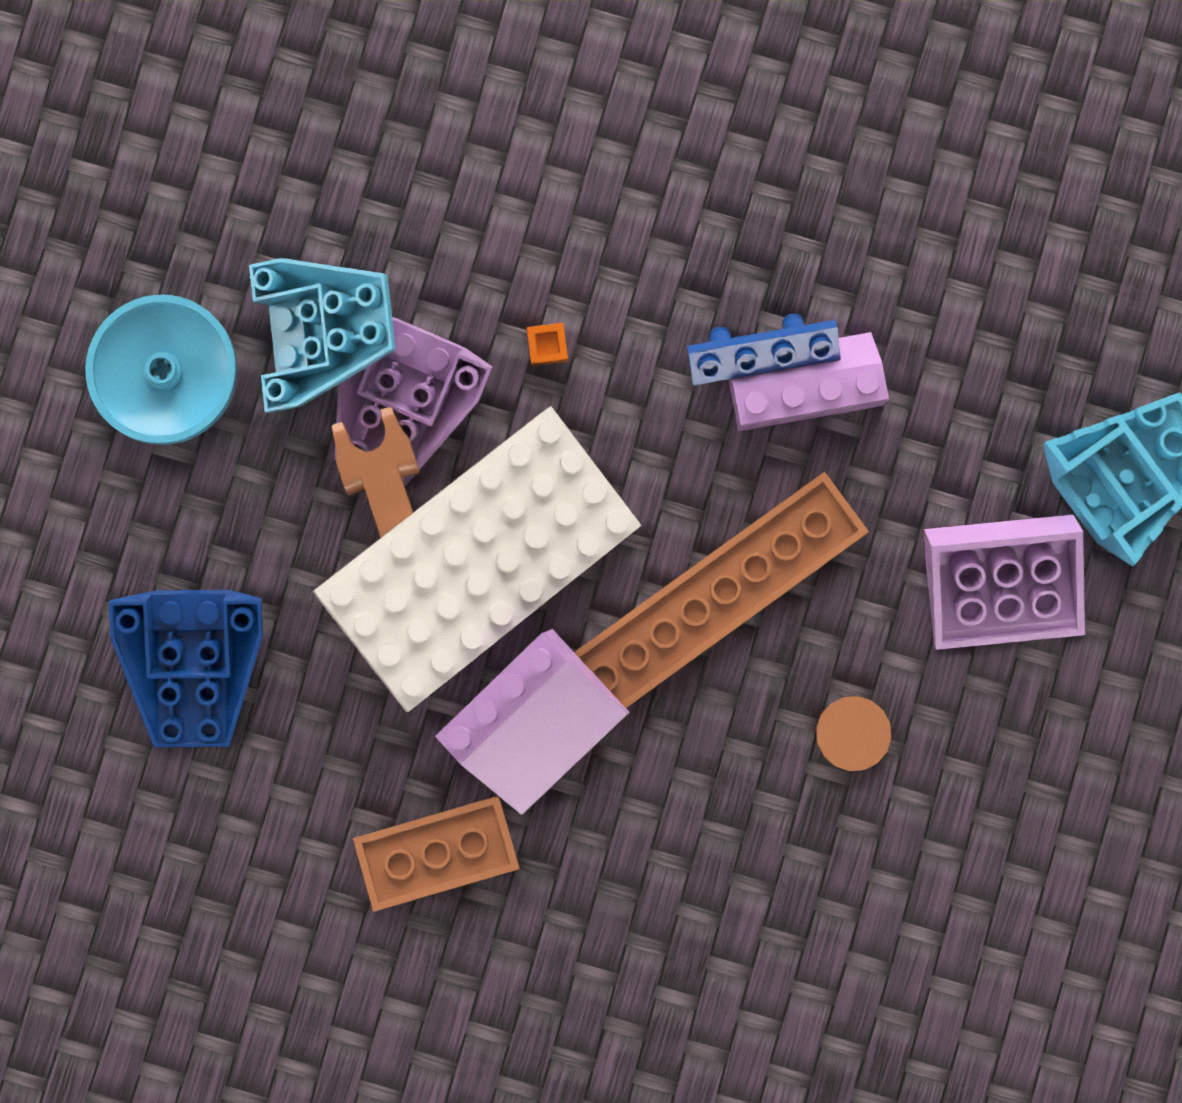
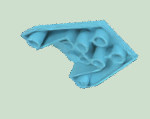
M285 258L249 265L253 302L268 305L276 372L261 375L264 410L266 413L301 407L396 350L387 274Z

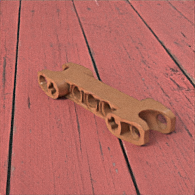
M392 406L381 409L385 437L382 444L372 451H364L353 445L343 422L332 425L336 447V464L348 496L366 491L380 537H383L413 513L403 478L420 473L410 439L400 426Z

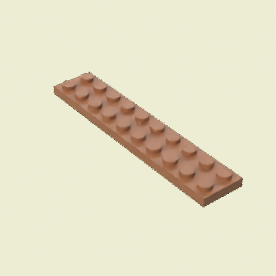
M823 472L574 653L618 701L627 708L861 539L869 531L828 475Z

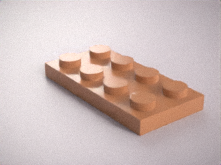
M499 796L353 838L373 912L520 869Z

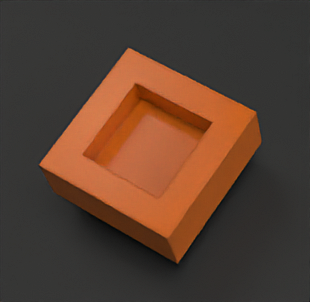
M564 323L527 327L531 366L568 362Z

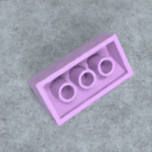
M872 333L839 338L840 360L729 379L738 431L884 406L889 396L882 361Z

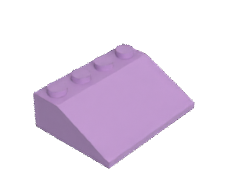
M1074 515L924 529L926 571L936 650L1085 635L1083 530Z
M551 629L541 633L435 737L465 769L522 815L630 712L557 633Z

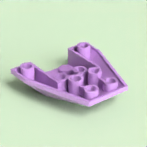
M392 317L396 350L338 384L336 424L344 423L353 445L358 449L372 451L382 444L385 437L381 409L392 406L400 426L410 439L420 470L479 402L493 367L465 347ZM415 475L403 478L404 485L406 486Z

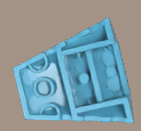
M1180 392L1136 408L1128 413L1111 417L1101 423L1084 427L1071 434L1043 443L1052 483L1095 542L1131 566H1134L1143 556V552L1155 541L1163 531V527L1182 507V394Z

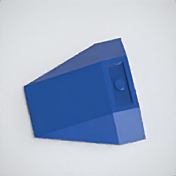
M232 590L150 591L110 600V638L153 746L229 747L263 638L262 598Z

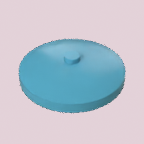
M173 295L145 296L132 300L116 309L103 321L96 331L86 357L87 387L98 412L112 427L123 435L147 444L171 445L181 443L208 430L227 409L237 382L236 353L224 327L208 310L199 304Z

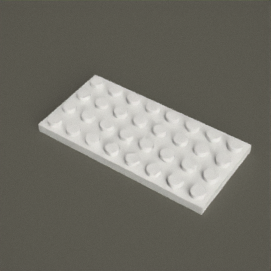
M550 406L312 592L403 709L409 712L638 529L641 524Z

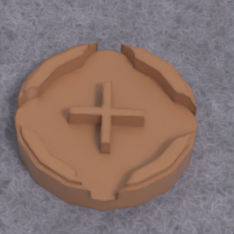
M859 696L843 697L829 704L821 713L815 729L816 743L823 757L834 767L846 771L866 770L877 764L887 753L891 741L890 722L884 710L873 701Z

